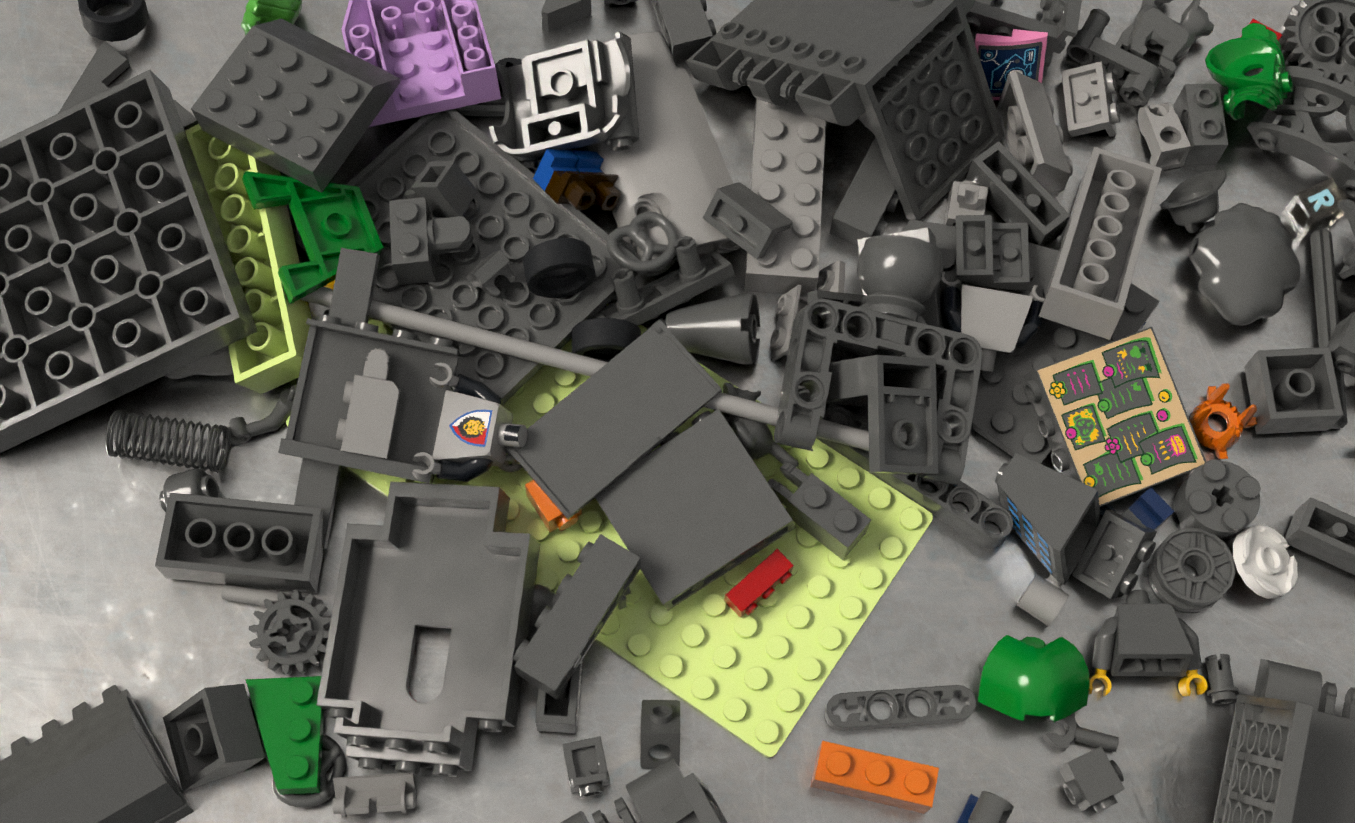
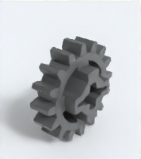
M298 590L293 591L291 599H288L281 591L278 592V602L274 604L266 598L264 604L267 610L264 613L261 611L253 613L260 621L258 625L249 626V631L257 634L258 638L253 639L249 644L253 648L262 649L256 656L259 661L263 662L270 658L268 663L270 670L275 672L282 665L283 674L291 675L293 667L296 666L300 673L305 674L307 673L306 663L311 662L317 667L321 665L317 655L320 652L325 654L326 646L324 644L328 640L329 634L326 627L330 626L331 617H322L328 608L323 603L314 607L316 597L312 594L306 596L303 601L302 594ZM294 608L307 610L313 617L301 619L297 616ZM277 615L278 619L274 626L268 629L271 621ZM292 624L300 629V631L294 633L295 640L293 641L284 636L290 632L289 626ZM313 636H316L313 645L307 651L306 647L310 639ZM286 647L290 658L278 656L271 648Z

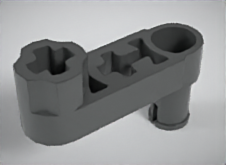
M1092 9L1082 29L1078 30L1077 35L1070 41L1067 47V54L1083 66L1102 61L1107 73L1113 72L1115 81L1122 84L1119 94L1123 97L1124 101L1133 106H1145L1161 79L1162 73L1160 69L1151 62L1101 39L1100 36L1106 25H1108L1110 17L1103 10Z

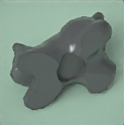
M724 383L723 393L756 401L761 395V391L750 392L748 390H741L736 387L734 388L731 383ZM721 412L752 460L771 454L782 464L789 462L795 467L799 465L792 455L778 443H775L767 424Z

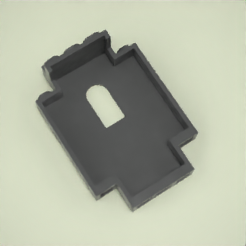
M390 482L383 525L347 523L316 705L329 711L330 718L336 719L334 733L347 739L345 756L358 761L359 768L382 770L383 764L396 765V771L419 774L420 767L434 768L433 774L457 777L458 770L471 771L477 727L479 730L488 732H502L503 726L516 727L522 678L516 674L514 667L516 661L513 660V657L520 644L525 639H528L540 543L529 533L505 532L510 497L500 487ZM418 627L452 629L442 691L430 702H417L409 692V680Z

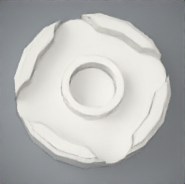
M1265 524L1249 526L1236 535L1233 543V559L1244 583L1255 594L1271 599L1281 597L1285 593L1290 592L1295 587L1298 573L1295 557H1289L1286 550L1289 547L1286 539L1274 528Z

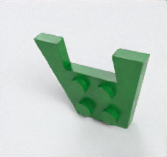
M249 171L244 172L242 180L254 210L289 205L310 259L309 262L281 266L278 271L289 304L298 301L335 280L341 248L381 254L383 245L359 187L329 183L321 193L292 177Z

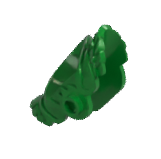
M1259 23L1247 25L1242 29L1241 38L1230 39L1216 45L1209 51L1205 59L1211 77L1228 90L1229 94H1224L1223 97L1224 107L1227 115L1231 114L1233 120L1244 118L1246 100L1257 102L1274 111L1277 110V105H1281L1283 100L1287 99V93L1293 92L1292 78L1290 72H1286L1281 45L1277 40L1276 34L1266 29L1265 25ZM1252 69H1263L1260 73L1256 75L1245 76V74Z

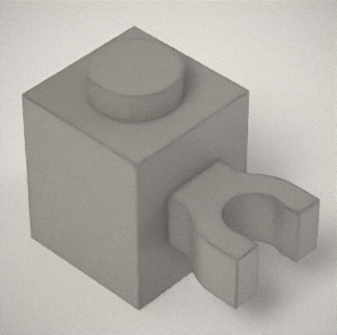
M953 181L948 195L944 224L956 226V216L984 215L988 187L979 186L973 181Z

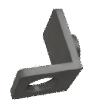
M643 700L641 710L640 766L642 768H656L673 758L679 767L680 701ZM663 744L668 746L672 752L668 757L658 759L650 755L649 749L654 745Z

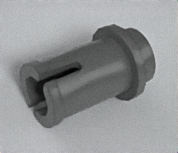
M1216 654L1206 657L1205 663L1207 664L1211 688L1207 692L1208 697L1212 699L1214 705L1235 703L1239 689L1234 687L1230 655L1220 654L1218 662Z

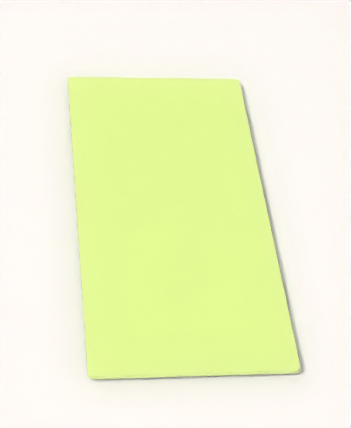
M368 319L369 324L379 326L378 333L393 335V331L382 321ZM638 325L641 329V335L648 330L642 325ZM572 339L561 350L572 353ZM699 363L719 385L723 393L724 383L730 382ZM544 365L503 407L512 413V424L525 425L528 429L590 377ZM705 407L701 408L674 432L682 433L693 426L691 423L697 416L706 411L713 413L714 410ZM290 416L286 420L287 427L289 424ZM767 424L774 440L775 426ZM817 438L812 447L813 451L783 444L779 445L798 461L799 465L796 468L807 476L813 473L871 519L866 534L844 560H841L794 522L795 529L670 610L663 606L640 569L629 586L631 594L626 595V607L619 610L618 606H616L595 639L767 758H772L777 754L933 520V515L930 511ZM659 444V445H658L656 448H654L652 451H654L655 449L659 448L661 445ZM768 454L759 459H753L767 482L770 479L777 480L793 494L796 492L798 487L785 478L780 471V467L783 464L775 457ZM492 466L488 472L469 482L439 479L436 477V474L434 476L433 484L500 487L510 497L505 532L529 533L540 543L535 585L546 586L555 593L568 573L572 576L575 574L581 564L577 561L585 545L589 541L594 544L600 534L627 549L596 498L582 508V514L578 516L579 520L574 525L563 531L557 528L549 533L527 497L525 484L533 479L523 468L515 472H505L498 466ZM345 467L387 497L390 482L424 483ZM778 548L794 565L791 572L793 576L785 584L779 583L774 587L775 592L767 600L762 598L757 603L758 607L749 616L745 613L740 618L724 601L725 595Z

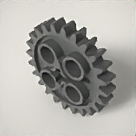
M1301 0L1298 5L1292 8L1283 24L1285 30L1281 38L1285 39L1286 42L1282 49L1292 51L1287 61H1298L1299 67L1324 71V78L1340 84L1345 79L1355 84V0Z

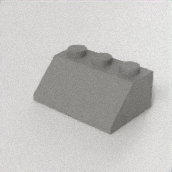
M1017 71L1009 72L997 105V111L1009 151L1049 193L1062 191L1069 177L1072 176L1073 166L1071 158L1068 155L1065 156L1062 147V129L1059 125L1056 126L1053 118L1054 105L1052 98L1046 96L1043 83Z

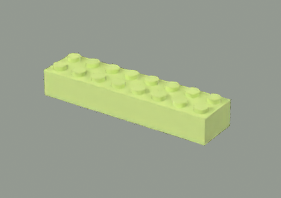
M197 124L185 130L186 136L258 332L228 345L236 384L263 394L299 377L310 327L306 322L307 318L312 319L307 301L299 299L289 304L278 275L281 266L300 263L287 205L254 210L242 180L245 171L281 176L279 170L202 131L200 125Z

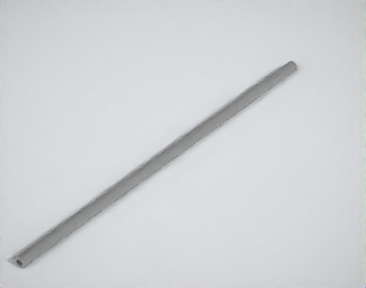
M321 287L301 298V300L330 307L333 289ZM375 300L371 302L369 318L581 375L591 377L608 363ZM722 392L704 406L705 408L719 409L720 412L773 426L776 425L779 407ZM824 419L819 420L816 437L869 451V431Z

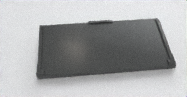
M659 319L647 331L527 429V441L524 447L505 446L506 453L523 467L559 511L569 520L721 393L722 389L676 339L666 323Z

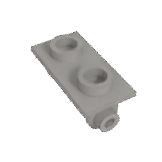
M797 285L781 295L777 302V327L773 331L770 341L771 347H773L772 361L784 355L788 356L795 316L808 305V293H800L801 285Z
M413 773L333 778L335 798H333L332 803L333 814H341L342 818L353 814H367L370 810H377V813L394 811L407 813V809L417 807Z

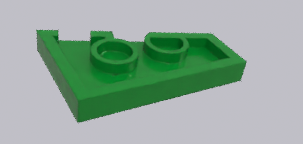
M321 676L245 679L278 793L280 795L320 793L324 709L316 704Z

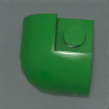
M1006 635L997 642L984 664L980 679L978 702L1021 721L1025 720L1026 715L1040 717L1050 716V719L1056 722L1065 719L1087 705L1090 686L1089 670L1082 654L1074 644L1063 637L1045 644L1043 640L1036 637L1027 636L1022 640H1018Z

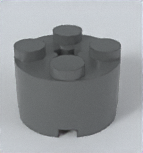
M1217 459L1209 460L1190 474L1174 496L1173 509L1180 521L1179 526L1181 529L1200 528L1208 533L1215 534L1223 542L1229 541L1243 531L1258 514L1261 487L1259 482L1240 466Z

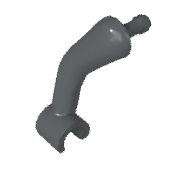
M292 385L290 389H285L281 392L272 413L266 418L246 424L243 417L232 418L229 422V427H227L230 433V442L234 445H241L249 441L253 436L280 428L291 415L297 385Z

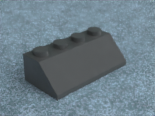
M170 493L155 567L168 579L317 593L323 558V509L321 507Z

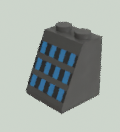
M1015 453L1009 464L1004 463L1000 467L995 482L998 487L1001 507L1010 513L1013 519L1012 529L1058 582L1065 585L1101 521L1098 490Z

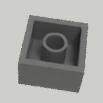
M1330 347L1258 350L1244 366L1251 405L1254 404L1257 407V411L1253 416L1256 417L1257 425H1255L1256 434L1328 431L1343 416Z

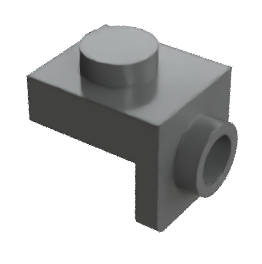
M601 736L562 744L571 792H580V797L593 796L604 792L603 786L610 785V778Z

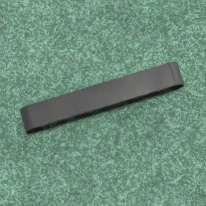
M804 386L799 387L798 394L801 399L810 402L809 390ZM826 404L824 417L821 419L869 431L868 422L844 406ZM816 437L869 472V453L859 448ZM871 473L930 511L933 516L984 548L994 549L999 547L1012 530L1013 519L1006 509L962 481L953 485L919 477L917 474ZM921 482H932L936 485L938 492H926L922 488ZM955 501L965 503L969 508V513L957 512L952 503ZM992 521L1000 527L1001 533H990L985 527V522Z

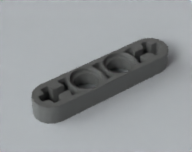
M963 685L840 693L834 695L829 700L825 708V719L830 727L838 731L959 723L965 721L974 712L976 699L972 691ZM954 694L958 695L960 701H966L967 703L962 708L961 713H956L955 707L949 706L942 707L940 710L941 716L936 715L938 703L935 695H940L939 703L950 702ZM918 696L926 699L930 706L929 713L923 717L913 715L909 709V700ZM877 699L887 701L892 709L891 716L884 720L877 719L871 713V703ZM859 700L864 701L863 715L865 721L859 720L861 713L849 714L846 722L841 721L839 715H833L832 711L837 709L839 703H844L845 708L850 710L858 709L860 706Z

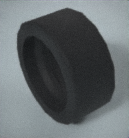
M78 0L79 12L84 28L91 36L99 40L110 42L127 40L141 32L149 19L145 0ZM112 3H125L132 6L126 12L115 16H102L95 13L101 7Z
M557 238L542 242L527 251L522 260L528 290L537 296L545 298H560L576 294L589 287L596 278L590 246L584 241L574 238Z
M594 318L582 321L572 328V353L609 362L641 335V329L634 323L617 318Z

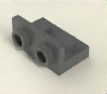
M1106 510L1072 576L1110 599L1122 597L1124 594L1128 595L1138 581V575L1135 573L1141 562H1146L1155 549L1156 543L1153 539L1157 531L1151 528H1142L1113 510Z

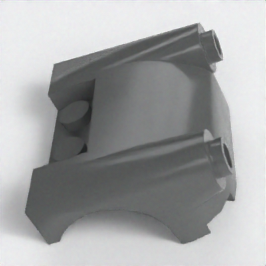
M615 32V40L604 43L598 40H584L524 56L525 59H521L522 64L509 68L499 63L495 64L497 77L504 95L505 116L501 126H489L490 135L494 144H497L504 152L513 156L531 172L537 170L546 149L571 150L605 141L606 145L612 146V150L623 151L633 148V143L639 140L631 38L622 32Z

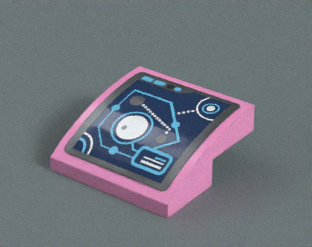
M1013 29L1012 37L976 34L975 46L993 100H1000L1009 72L1017 71L1042 83L1048 32Z

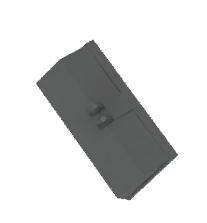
M116 685L102 692L104 702L90 710L86 702L72 709L73 720L59 727L55 719L44 724L41 727L43 737L29 744L25 736L12 742V754L0 761V823H175L194 811L129 691L126 689L120 693Z

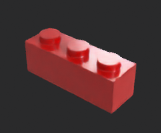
M777 548L725 595L724 601L740 618L745 613L749 616L758 607L757 603L762 598L767 600L775 592L774 587L779 583L785 584L793 576L791 572L794 565Z

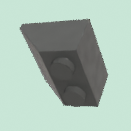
M244 684L204 688L163 717L182 791L192 790L241 773L265 758L262 740L258 734L252 713V704L248 699Z

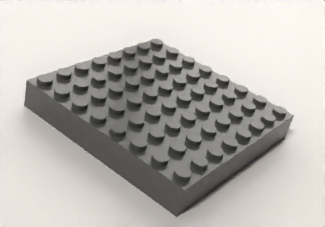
M151 70L143 72L0 141V453L258 332L170 89Z

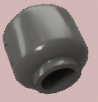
M191 469L169 476L165 480L163 491L159 495L161 507L166 512L170 493L220 497V491L217 481L212 475H208L201 469Z

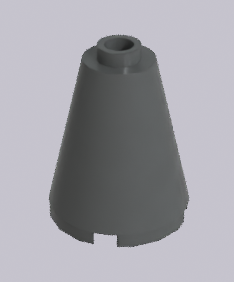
M746 292L668 311L666 319H661L688 352L744 365L757 363L760 339H756L757 327H760V312L756 295H753L754 293Z

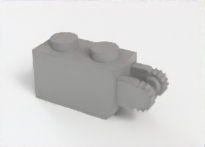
M375 348L368 353V357H366L368 360L365 361L363 375H355L353 382L346 381L343 403L349 404L347 419H339L336 441L342 442L341 451L387 459L389 457L401 390L395 381L387 380L390 357L388 356L389 353H386V350H382V348Z

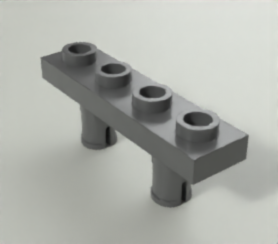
M692 237L678 238L673 243L680 268L637 289L633 272L630 269L620 268L611 274V280L618 300L606 305L594 318H617L627 320L638 326L648 320L658 318L662 313L679 304L689 302L692 297L710 288L718 287L723 281L735 276L733 266L715 250L699 257L696 241Z

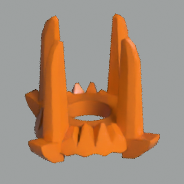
M1227 383L1221 384L1217 389L1216 386H1208L1206 401L1194 408L1189 419L1198 442L1205 447L1213 449L1218 459H1228L1227 448L1232 447L1238 442L1243 429L1257 425L1256 417H1253L1257 411L1256 405H1250L1240 414L1237 407L1232 406L1231 402L1222 400L1230 388ZM1213 414L1222 416L1227 422V429L1222 432L1213 430L1208 424V417Z

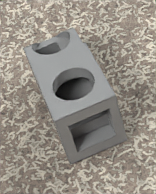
M1166 102L1140 107L1138 111V126L1141 134L1145 137L1152 155L1150 164L1160 167L1162 170L1182 167L1191 145L1172 105Z

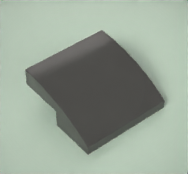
M992 215L956 216L957 280L989 288L1029 290L1028 222L992 223Z

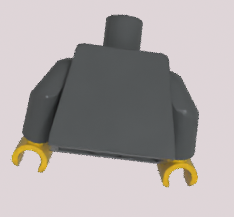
M1131 591L1126 595L1127 603L1117 606L1114 617L1106 619L1095 638L1092 667L1095 668V674L1089 678L1088 694H1092V684L1095 679L1101 680L1104 684L1103 696H1106L1111 691L1112 684L1106 676L1107 670H1111L1112 676H1184L1178 683V690L1182 696H1190L1191 680L1196 685L1197 695L1205 693L1208 683L1203 676L1198 674V669L1201 668V657L1197 634L1181 618L1177 617L1173 606L1169 604H1150L1149 595L1146 591Z

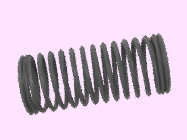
M118 409L112 414L108 422L105 445L106 451L111 457L119 456L122 459L127 457L130 460L135 458L138 461L143 459L146 462L152 461L155 464L160 462L163 465L168 463L171 466L176 464L179 467L184 465L186 468H201L204 471L209 469L211 472L218 473L225 466L228 457L230 433L225 425L218 426L215 424L211 428L209 423L203 426L200 421L197 424H194L192 420L186 423L184 419L178 422L176 418L170 421L167 416L164 419L159 415L154 418L151 414L146 417L143 413L137 416L135 412L129 414L126 410ZM134 415L135 422L132 429L131 445L127 451L130 420ZM142 416L143 424L140 433V444L136 451L135 441L138 433V421ZM150 418L151 426L148 445L144 452L143 443L146 435L147 421ZM157 419H159V429L157 433L156 447L152 454L151 447L154 437L155 423ZM167 420L165 445L160 455V443L162 439L163 425ZM175 421L176 428L173 439V447L169 455L168 444L170 441L171 427ZM122 423V425H121V434H120V439H119V443H118L119 428H120V424ZM183 423L184 432L182 436L181 448L177 456L176 448L179 436V429L181 424ZM115 424H116V430H115V449H116V450L113 451V433H114V428H115ZM191 424L192 435L190 439L189 450L185 458V444L187 432ZM198 426H200L198 448L193 459L195 434ZM208 427L207 446L202 459L203 436ZM222 433V450L218 464L216 465V454L219 447L220 435ZM182 457V463L180 464L178 461ZM189 457L191 462L190 465L186 463L189 460ZM197 459H198V463H199L198 466L195 465V462L197 461ZM205 461H207V467L203 466Z

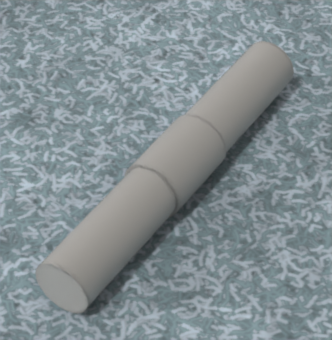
M226 584L222 589L221 597L223 600L254 604L266 607L264 604L266 598L274 604L278 602V592ZM285 594L288 599H291L292 595ZM316 599L314 607L323 603V600ZM294 608L298 612L310 613L301 608Z

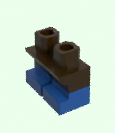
M546 149L533 177L535 182L556 204H571L576 210H586L591 205H598L602 210L612 211L621 196V193L614 187L618 175L603 173L600 167L604 159L596 151L573 150L572 152L571 150Z

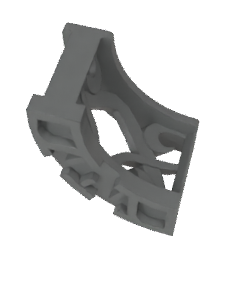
M1286 66V72H1290L1293 84V92L1287 93V98L1289 96L1292 99L1291 105H1284L1287 100L1285 99L1281 105H1277V110L1272 111L1264 106L1256 120L1251 121L1247 126L1248 131L1260 149L1284 153L1314 166L1333 180L1348 198L1355 199V84L1346 79L1340 84L1324 78V71L1307 67ZM1317 103L1324 105L1323 107H1315ZM1335 111L1340 112L1346 116V127L1353 141L1342 143L1324 142L1315 129L1311 117H1323ZM1277 115H1290L1282 118L1277 125L1272 124Z

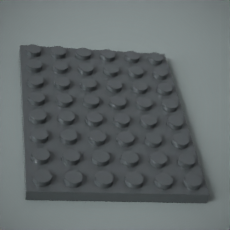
M455 109L423 115L346 184L360 188L383 245L372 300L561 350L572 339V328L577 323L593 319L616 296L611 274L624 267L619 265L608 252L606 244L609 234L582 212L576 210L571 204H556L533 179L534 173L509 153L504 152L497 144H494L492 139ZM429 161H455L478 191L470 202L468 210L462 215L469 222L473 236L472 246L467 252L441 254L440 262H435L436 282L399 285L392 267L389 201L407 199L404 195L405 192L413 190L414 179L422 173ZM297 228L293 231L296 247L308 256ZM557 238H574L584 241L590 246L596 278L585 290L560 298H545L537 296L528 290L522 260L526 252L532 247L547 240ZM617 243L623 254L633 260L640 261L620 243ZM501 250L510 260L507 264L514 274L515 280L507 284L502 277L497 276L494 284L501 293L492 297L480 287L475 288L466 276L491 253ZM632 271L635 278L638 275V273ZM383 322L392 331L397 329L415 333V340L430 343L431 337L446 339ZM450 340L453 341L452 348L460 351L455 376L462 374L484 383L502 398L503 405L544 366V364Z

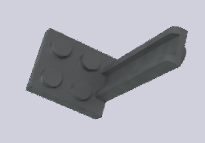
M1041 0L1040 8L1043 9V17L1040 21L975 1L973 8L966 14V18L972 34L1012 37L1013 29L1048 32L1044 66L1049 67L1052 53L1060 54L1066 46L1065 38L1077 35L1082 0Z

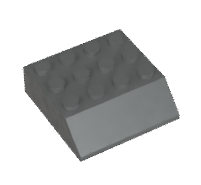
M278 19L252 26L192 106L191 110L202 131L322 193L401 81L399 77L283 19Z

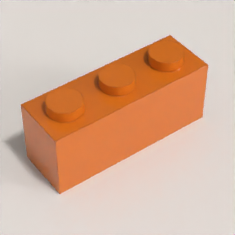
M822 741L817 751L810 787L925 814L933 805L939 768Z

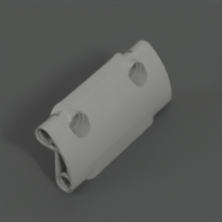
M643 32L627 35L631 38L639 140L633 143V148L623 151L612 150V146L606 145L605 141L587 146L588 151H596L604 159L600 167L604 174L618 175L614 187L621 193V196L612 210L618 228L629 225L638 214L651 211L666 217L675 227L678 238L692 237L696 241L699 255H706L713 250L719 254L729 253L741 248L703 219L717 189L731 185L733 182L687 71L684 68H677L666 39L661 32ZM648 222L640 227L655 244L668 245L665 232L657 224ZM623 237L622 239L632 245L636 257L641 260L643 251L629 237ZM654 254L652 259H655L661 254ZM675 255L665 266L651 272H646L644 276L651 277L664 273L678 260L677 256Z

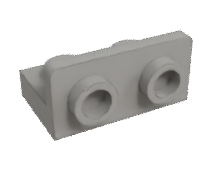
M1102 61L1061 71L1068 132L1071 137L1106 129L1109 137L1116 136L1115 124L1120 123L1121 118L1117 103L1112 102L1111 93L1117 92L1113 72L1107 73Z

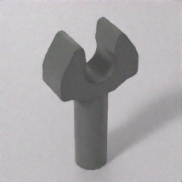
M1075 713L1065 719L1053 722L1060 723L1065 727V735L1062 736L1048 732L1043 736V739L1052 748L1059 751H1065L1070 744L1079 742L1097 748L1102 746L1105 750L1116 752L1119 743V737L1080 727L1075 720ZM1048 716V717H1047V720L1053 722V721L1050 719V716Z

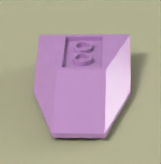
M349 0L341 28L346 51L399 77L401 81L369 127L501 99L496 67L476 0Z

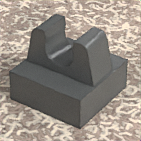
M501 250L491 253L466 276L475 288L480 287L492 297L501 293L494 284L497 276L502 277L507 284L515 280V276L507 264L510 260Z

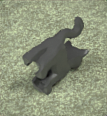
M1143 0L1133 23L1122 32L1115 46L1128 52L1130 50L1142 59H1144L1147 49L1159 54L1157 67L1162 73L1159 82L1167 86L1175 75L1176 63L1188 53L1194 40L1210 35L1214 29V24L1209 21L1208 13L1199 6L1201 0L1192 1L1183 12L1180 23L1172 20L1155 7L1156 4L1169 3L1173 0Z

